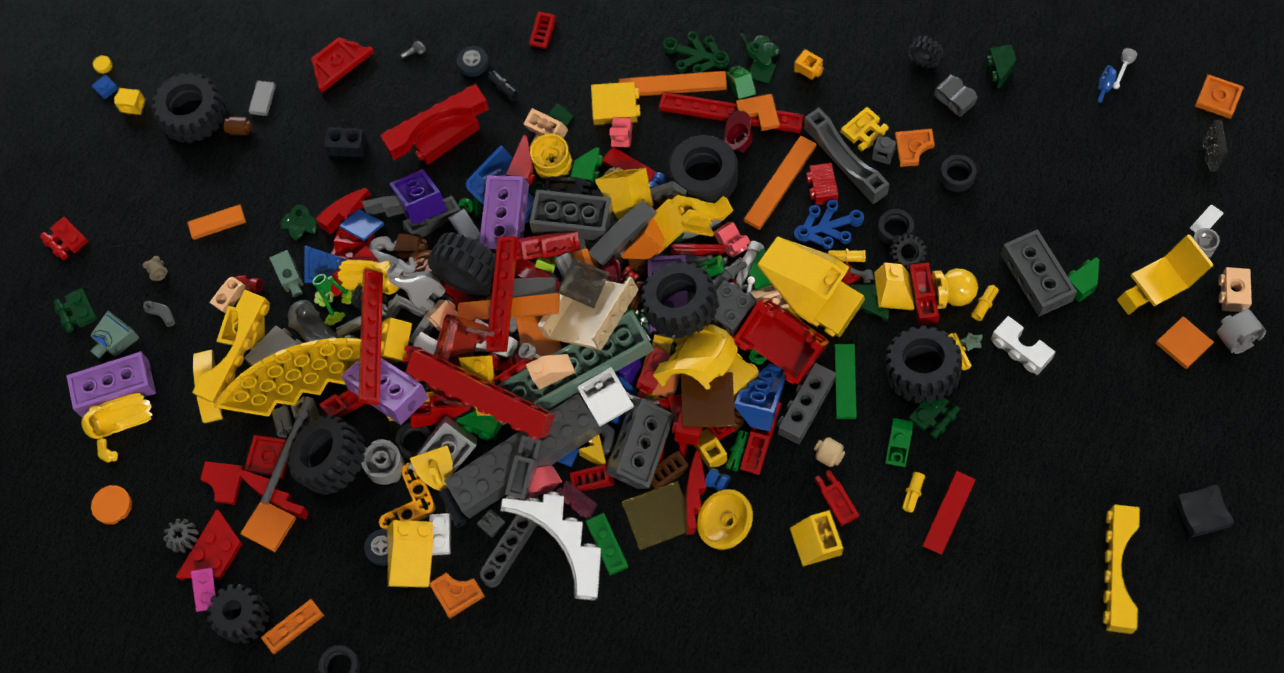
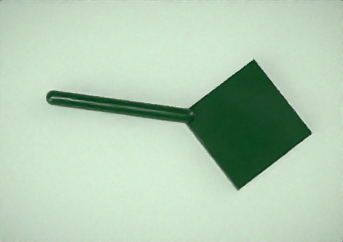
M741 34V38L747 46L748 41L744 34ZM753 58L754 62L749 71L752 79L769 84L776 65L762 64L757 58Z

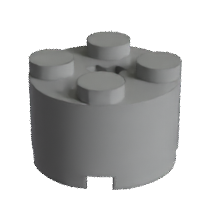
M1248 308L1242 309L1233 317L1231 315L1225 317L1221 321L1223 325L1216 332L1230 352L1235 354L1250 349L1254 346L1252 343L1254 340L1258 339L1260 341L1266 334L1265 328Z
M388 440L372 442L368 448H365L366 452L363 453L365 459L361 463L366 474L377 484L386 485L399 481L405 461L397 446Z

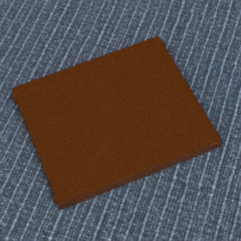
M726 372L723 376L714 378L709 383L711 387L708 390L692 376L681 374L682 427H735L733 372Z

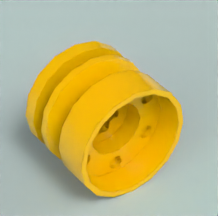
M544 134L533 142L530 148V156L537 174L542 179L546 180L547 177H566L572 168V159L567 143L561 136Z

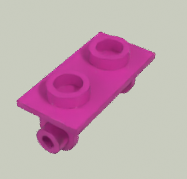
M212 568L191 571L196 612L207 610L208 606H212L214 603L211 601L213 596L216 597Z

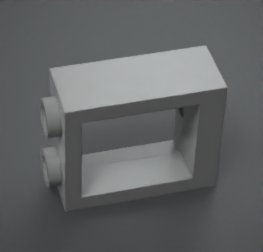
M397 294L387 305L389 315L382 317V322L388 318L395 319L401 308L423 318L411 338H409V346H413L414 339L420 332L429 336L434 328V325L424 316L428 312L421 307L418 309L411 301Z

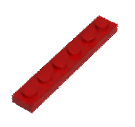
M515 236L498 237L486 346V351L507 352L519 239Z

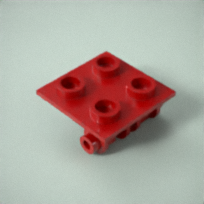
M519 353L501 364L499 368L501 374L493 378L492 381L501 380V382H504L527 369L526 364L537 358L533 357L531 360L523 359L519 356Z

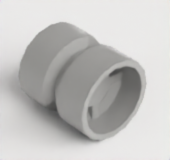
M1202 228L1193 236V239L1210 259L1220 242L1218 234L1212 229Z

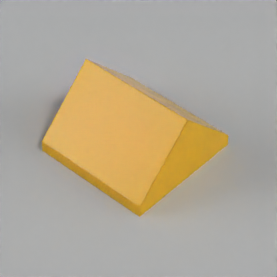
M228 306L217 342L233 346L238 330V313L236 307ZM264 316L261 320L259 331L252 338L253 342L249 348L250 350L265 337Z

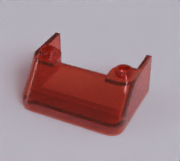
M447 314L443 320L434 355L462 368L459 358L473 357L476 344H482L488 336L494 337L495 332L483 324ZM428 386L446 404L470 408L475 407L461 403V399L457 397L452 398L445 395V391L441 389H433Z

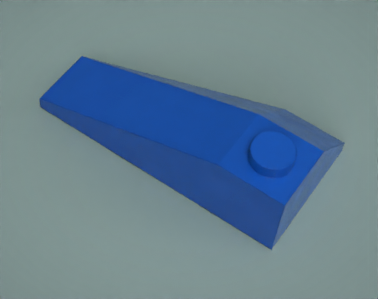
M769 364L758 374L754 381L751 380L745 389H741L737 395L734 407L751 427L766 431L771 430L786 380L784 378V370L777 365Z

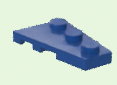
M305 246L304 283H312L313 279L319 274H325L328 278L339 269L341 262L347 259Z

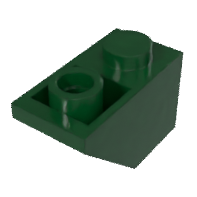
M1012 45L990 48L989 55L986 56L987 66L991 68V79L995 82L997 88H1001L1014 69L1016 57Z

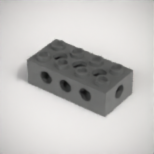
M1038 229L1003 245L1000 255L1038 316L1073 302L1077 291Z
M641 398L631 400L634 408L626 413L605 474L637 489L650 487L675 415Z

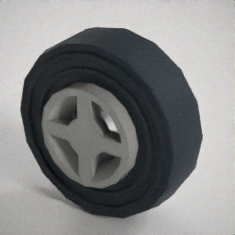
M477 46L464 48L457 57L459 70L462 74L470 77L479 76L484 73L489 64L486 52Z
M385 529L374 531L365 541V555L370 562L376 565H388L387 530Z

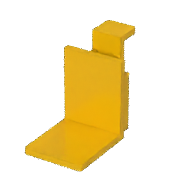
M677 195L673 199L666 200L656 210L657 214L653 218L665 238L663 243L665 249L683 232L713 236L714 233L710 227L712 224L711 220L723 221L733 212V208L725 196H722L716 203L700 201V199Z
M1189 234L1165 257L1132 273L1130 276L1137 285L1125 291L1117 301L1128 315L1149 301L1153 306H1156L1192 286L1213 266V263Z

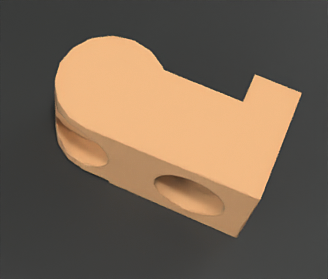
M230 277L220 287L210 303L226 313L227 307H233L246 289L245 284L234 277Z

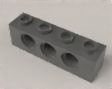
M817 363L804 376L806 380L797 387L795 400H790L786 408L788 411L786 416H781L777 424L779 435L799 445L836 378L835 372ZM816 384L819 388L812 389L810 385ZM807 400L810 402V404L803 405L801 404V401ZM794 416H798L802 420L799 422H795L791 418Z

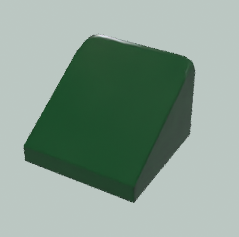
M558 103L548 115L562 122L565 127L574 118L571 113Z

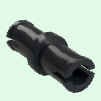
M496 71L489 73L488 80L496 86L499 92H503L510 100L518 97L519 92L510 85L507 79H503Z
M449 488L442 489L438 495L445 505V512L449 513L456 528L465 525L467 520L464 518Z

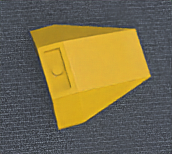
M778 236L757 264L791 309L810 324L849 269V266L835 256Z

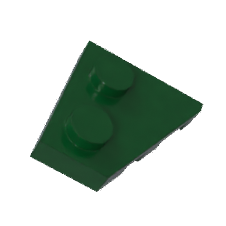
M849 285V287L864 295L865 301L859 309L870 315L875 314L881 317L883 321H888V308L879 307L876 285Z

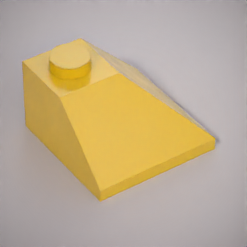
M884 263L874 272L879 307L914 310V298L909 272L902 264Z

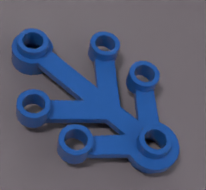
M829 200L827 202V210L819 225L812 227L815 218L820 216L821 211L819 206L813 205L809 209V216L805 224L796 227L794 231L795 239L800 243L812 241L827 250L833 247L834 240L831 237L840 240L843 244H848L851 241V233L848 231L839 232L833 228L849 223L855 227L860 226L864 221V214L860 210H853L848 216L830 221L833 213L838 209V202L836 200ZM804 231L807 232V234L803 235L800 232ZM824 233L831 237L822 238L816 234ZM843 236H848L849 238H848V239H843L842 237H843ZM829 241L831 242V244L826 245L825 242Z

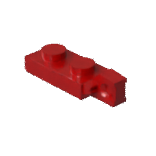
M654 346V351L651 352L637 380L636 387L640 389L636 397L644 399L647 392L653 393L659 383L653 374L660 363L668 361L672 356L671 354Z

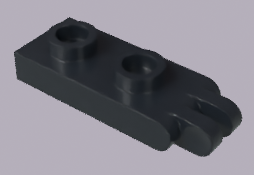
M547 177L545 191L590 195V189L593 184L583 178Z

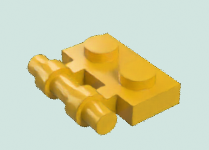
M866 107L841 128V133L853 144L860 140L862 143L858 145L860 151H864L873 145L878 136L883 137L889 127L886 124L882 126L877 125L880 118ZM871 129L873 133L868 137L866 133Z

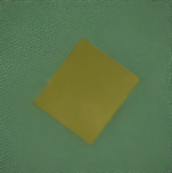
M678 482L622 502L640 550L686 533L684 497Z

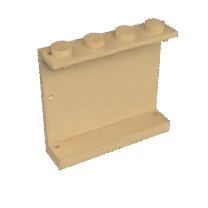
M575 266L558 292L560 294L559 314L543 315L537 326L545 338L602 350L639 289L630 276L624 284L587 277L582 267Z

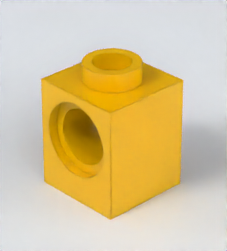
M119 88L118 94L114 98V103L122 113L141 115L145 98L140 90Z

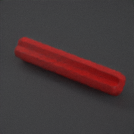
M672 243L670 246V252L673 255H723L725 251L723 244Z

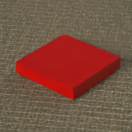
M254 435L244 471L271 477L287 439ZM288 459L280 476V478L282 479L285 474Z

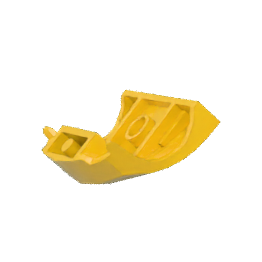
M711 324L705 325L702 331L699 333L696 331L692 336L683 335V338L675 337L673 340L677 344L675 353L668 361L659 364L653 376L663 387L667 384L671 375L676 373L687 374L698 380L708 390L711 387L709 383L714 378L723 376L734 361L738 348L735 345L734 339L726 330Z

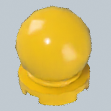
M955 268L943 275L941 270L932 271L938 309L946 308L947 302L953 306H964L976 297L978 283L976 277L971 272Z

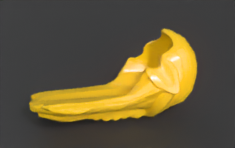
M346 260L341 262L339 266L341 271L338 272V279L343 282L341 285L345 289L355 290L358 286L362 287V277L365 269L383 273V293L390 295L399 289L387 277V271L391 266L389 261L379 263L365 260Z
M140 393L128 394L100 405L90 406L89 410L83 415L81 425L83 431L89 437L103 439L113 433L151 420L152 413L149 410L152 405Z

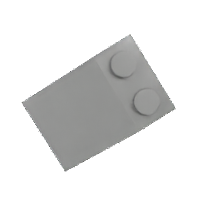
M446 415L416 455L448 445L453 461L454 473L476 447L477 438ZM410 462L408 467L415 471L412 466V463Z

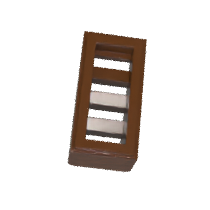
M679 450L657 465L654 474L657 473L661 481L658 483L653 476L651 484L655 491L689 471V465ZM678 461L681 467L678 468L674 462ZM671 465L674 472L671 473L667 466ZM662 469L666 472L667 477H664L661 473Z

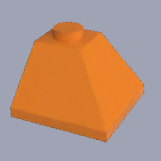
M654 218L651 219L633 241L629 240L623 247L620 255L623 259H650L662 252L665 238Z

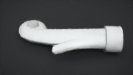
M751 241L745 256L742 258L743 261L741 262L745 261L747 267L740 271L736 278V284L741 291L747 290L748 285L744 284L760 250L764 249V246L759 242Z

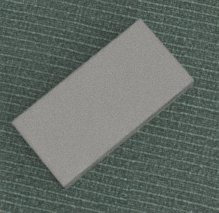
M257 81L249 108L250 114L268 115L276 87L275 83Z

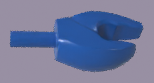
M1110 65L1106 67L1099 80L1098 90L1101 91L1097 101L1099 103H1102L1105 93L1111 90L1116 80V70Z

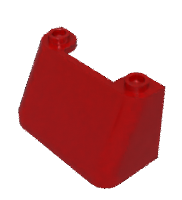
M769 299L758 301L734 338L739 348L745 351L747 349H754L784 370V378L789 383H796L797 385L829 343L824 336Z

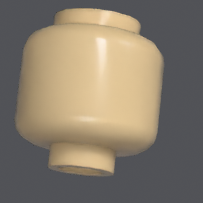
M829 437L824 441L819 440L814 449L817 452L816 459L829 467L838 466L845 455L843 445Z

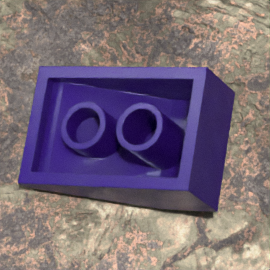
M424 170L389 183L412 225L421 223L427 218L438 216L446 211L440 191Z

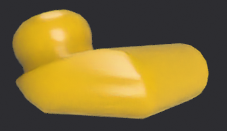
M106 439L97 440L99 458L105 462H115L118 459V453L107 449Z

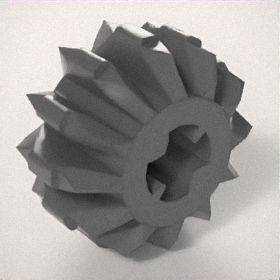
M176 519L175 524L169 523L170 529H164V532L167 534L163 537V540L167 542L166 546L176 553L179 551L186 553L187 547L193 549L191 544L198 541L195 536L199 534L195 529L196 525L190 523L187 519L183 521Z

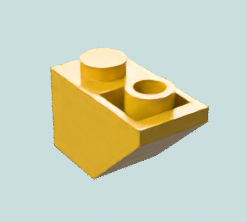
M708 429L703 430L698 446L694 445L697 451H700L701 458L708 469L711 470L712 467L717 468L727 462V453L717 437Z

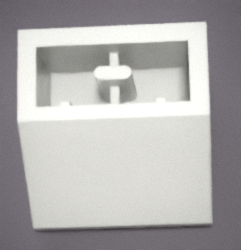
M612 367L577 386L600 427L634 408Z

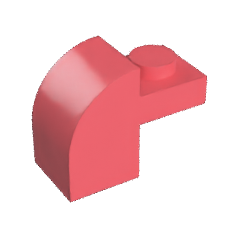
M613 118L612 128H610L611 147H630L632 137L631 118Z
M727 222L713 231L719 244L724 245L725 252L732 258L748 248L747 244L750 243L748 236L740 235L734 222Z
M552 465L537 468L524 501L527 498H537L540 494L552 492L562 482Z

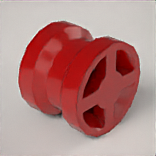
M629 265L621 273V278L625 280V277L630 276L635 282L640 277V274L634 273Z
M404 346L405 356L402 362L409 364L413 350L423 348Z

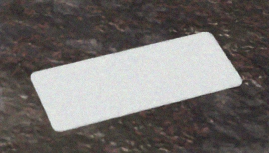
M1210 205L1190 229L1195 233L1202 228L1210 229L1223 215V212Z

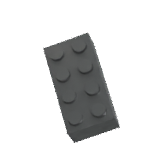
M536 190L529 222L533 234L541 235L577 231L579 239L599 241L609 231L613 210L611 198Z

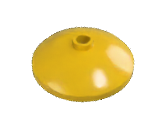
M721 490L711 495L701 507L698 515L697 526L702 540L715 549H729L739 544L746 537L752 525L753 512L751 504L743 494L735 490Z

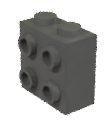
M724 280L716 290L719 303L716 309L717 313L714 318H711V321L734 337L756 306V300L750 293H744L739 290L740 288L735 283H729Z

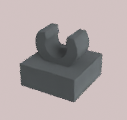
M490 509L477 525L493 538L506 523Z

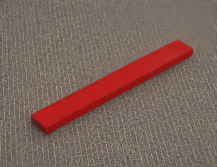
M666 92L662 93L659 105L660 111L727 121L733 113L738 111L737 105L734 103ZM776 110L779 128L775 129L801 133L804 115ZM758 116L750 117L751 125L760 127Z
M365 269L362 277L358 402L378 406L380 403L383 273Z

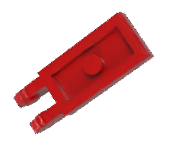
M830 470L825 472L831 484L828 487L825 486L819 475L815 477V482L821 490V494L840 526L859 518L858 512L840 482H837Z

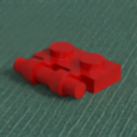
M65 217L50 228L53 232L52 235H48L46 232L40 235L43 243L50 247L53 253L62 260L68 258L66 252L69 249L75 253L88 242ZM61 240L63 244L58 245L56 242Z

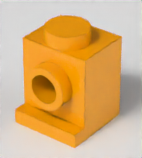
M805 49L795 61L794 72H799L810 79H813L815 76L819 77L823 71V59Z

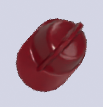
M737 111L726 122L724 142L732 150L745 153L753 141L751 119L748 113Z

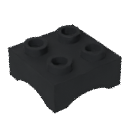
M1218 484L1199 491L1178 495L1175 499L1190 538L1228 528L1234 523L1223 502Z

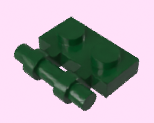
M83 288L66 295L67 302L65 304H62L60 299H56L53 302L55 305L54 310L61 318L60 323L68 333L74 330L72 325L76 323L82 328L98 320ZM71 310L73 315L68 317L66 312Z
M946 398L939 401L935 399L933 403L923 401L908 420L913 421V424L923 432L928 427L932 428L930 436L936 439L939 434L942 435L945 432V427L950 421L953 422L956 419V414L960 409L956 405L950 410L945 408L949 403ZM941 414L943 416L942 420L936 422L935 419Z

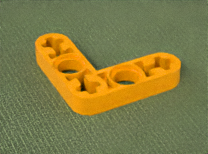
M410 463L405 464L401 472L413 501L382 515L379 520V525L382 529L387 530L386 520H397L396 515H398L401 521H419L435 511V503L426 483L422 481L415 471L413 472L416 478L414 481L408 474V470L411 469L408 467ZM416 485L424 487L420 494L413 493ZM420 499H425L428 504V510L423 508V503ZM411 510L413 512L412 517L407 520L403 519V512Z

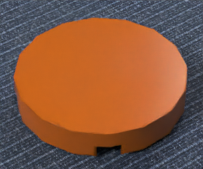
M117 485L104 487L95 494L92 500V514L98 521L104 524H116L128 516L132 500L128 492Z

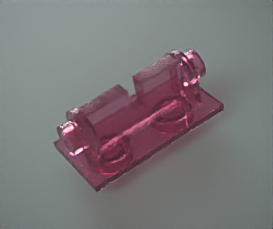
M568 481L565 482L562 489L559 488L556 493H559V496H564V502L579 513L580 517L584 516L590 519L597 506L593 500Z

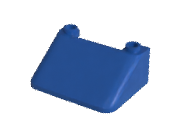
M500 146L466 182L467 189L483 205L487 176H506L513 157L503 146ZM528 193L525 223L530 221L535 199L530 193Z

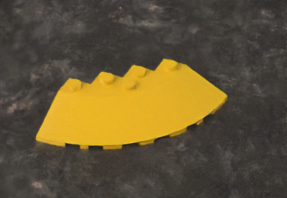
M357 338L322 339L278 351L241 373L222 392L214 407L269 417L277 403L295 406L303 392L321 395L328 382L346 385L342 375L360 358L361 340Z

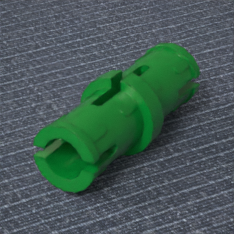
M743 430L738 431L735 444L730 449L731 455L726 468L731 470L734 463L732 471H738L750 436L748 432H745L742 439Z

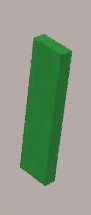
M835 344L836 419H856L855 344Z

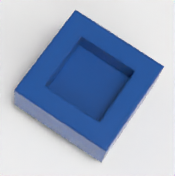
M106 75L92 85L94 90L104 99L118 89Z

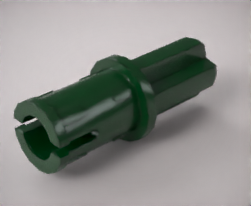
M637 309L636 315L638 316L639 323L646 325L648 319L644 309Z

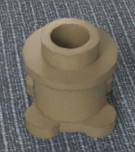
M154 256L151 260L143 263V267L147 268V272L150 273L149 277L151 280L160 281L165 278L168 271L163 267L164 262L160 261L159 256Z

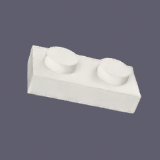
M449 513L429 515V522H433L432 555L451 554V517Z

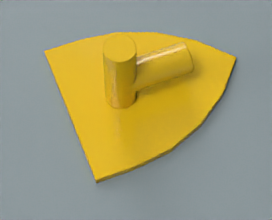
M448 445L410 457L414 470L424 483L438 491L447 488L444 480L453 474V461Z

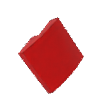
M339 228L334 239L335 247L332 255L350 260L362 248L370 246V242L375 238V233L363 241Z

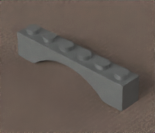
M820 108L805 117L804 129L872 204L888 195L889 183L877 170L862 162L849 149L838 134L832 121Z

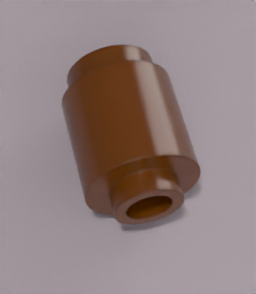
M230 117L224 121V130L230 135H248L252 131V122L249 121L248 117Z

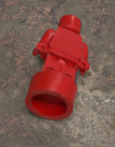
M246 275L236 276L237 280L245 284V290H250L252 293H261L263 289L262 279H246Z

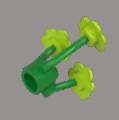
M319 274L312 281L318 291L315 293L314 302L321 307H327L330 314L324 323L334 325L342 320L345 313L333 312L330 306L335 296L331 292V284L343 292L341 302L347 305L351 303L355 290L343 288L334 281L332 276L327 278L325 274Z

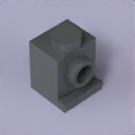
M878 136L872 160L890 165L896 149V141L891 140L889 137ZM881 152V153H885V154H888V155H887V157H886V156L880 155V154H878V153Z

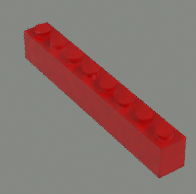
M424 349L413 350L406 372L411 374L413 379L425 381L429 387L445 391V395L452 398L457 397L461 399V403L468 406L473 405L477 407V411L483 414H491L496 421L507 422L511 424V428L517 431L523 430L527 432L530 438L538 440L548 436L556 414Z

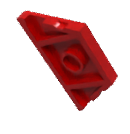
M338 37L312 57L320 92H324L374 53L373 49L369 46L367 48L359 46L356 42H348Z
M216 510L176 575L178 579L192 578L191 571L212 568L213 579H222L239 551L242 542L219 510Z

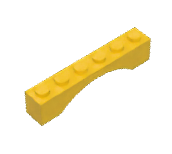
M244 290L236 306L238 330L234 344L227 356L217 366L200 376L192 392L196 396L215 404L222 392L234 381L235 372L242 365L244 354L251 347L252 338L259 331L263 316L267 315L270 303L266 298Z
M1114 505L1110 511H1107L1106 522L1109 523V531L1107 530L1106 543H1109V550L1105 554V562L1108 563V570L1105 572V583H1108V591L1104 593V603H1107V611L1104 612L1103 622L1107 624L1106 631L1132 634L1137 629V607L1125 589L1122 579L1121 562L1126 543L1139 528V507Z

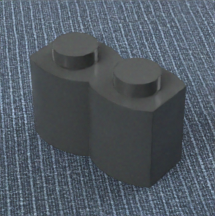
M949 75L935 88L934 95L960 117L976 104V92L964 86L962 80L953 75Z

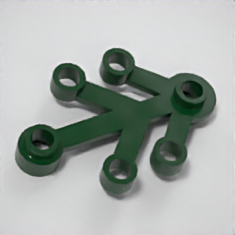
M696 32L688 34V42L693 44L695 49L678 45L677 40L672 37L666 38L663 42L664 50L669 54L679 52L692 56L685 60L677 61L676 69L678 72H685L688 66L704 59L708 60V62L702 65H695L693 73H704V71L713 67L724 68L730 61L726 52L719 51L712 36H707L704 39V45L706 48H710L713 54L705 51Z

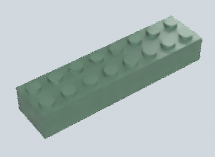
M631 310L621 317L602 350L570 344L552 354H568L575 373L539 389L533 382L527 368L497 386L548 410L579 392L577 386L610 367L616 372L654 351V348L634 312Z

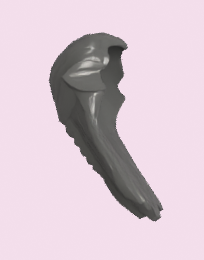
M299 300L290 306L287 316L288 327L296 330L306 342L340 338L336 331L324 323L319 316V312L315 310L312 303L308 300Z

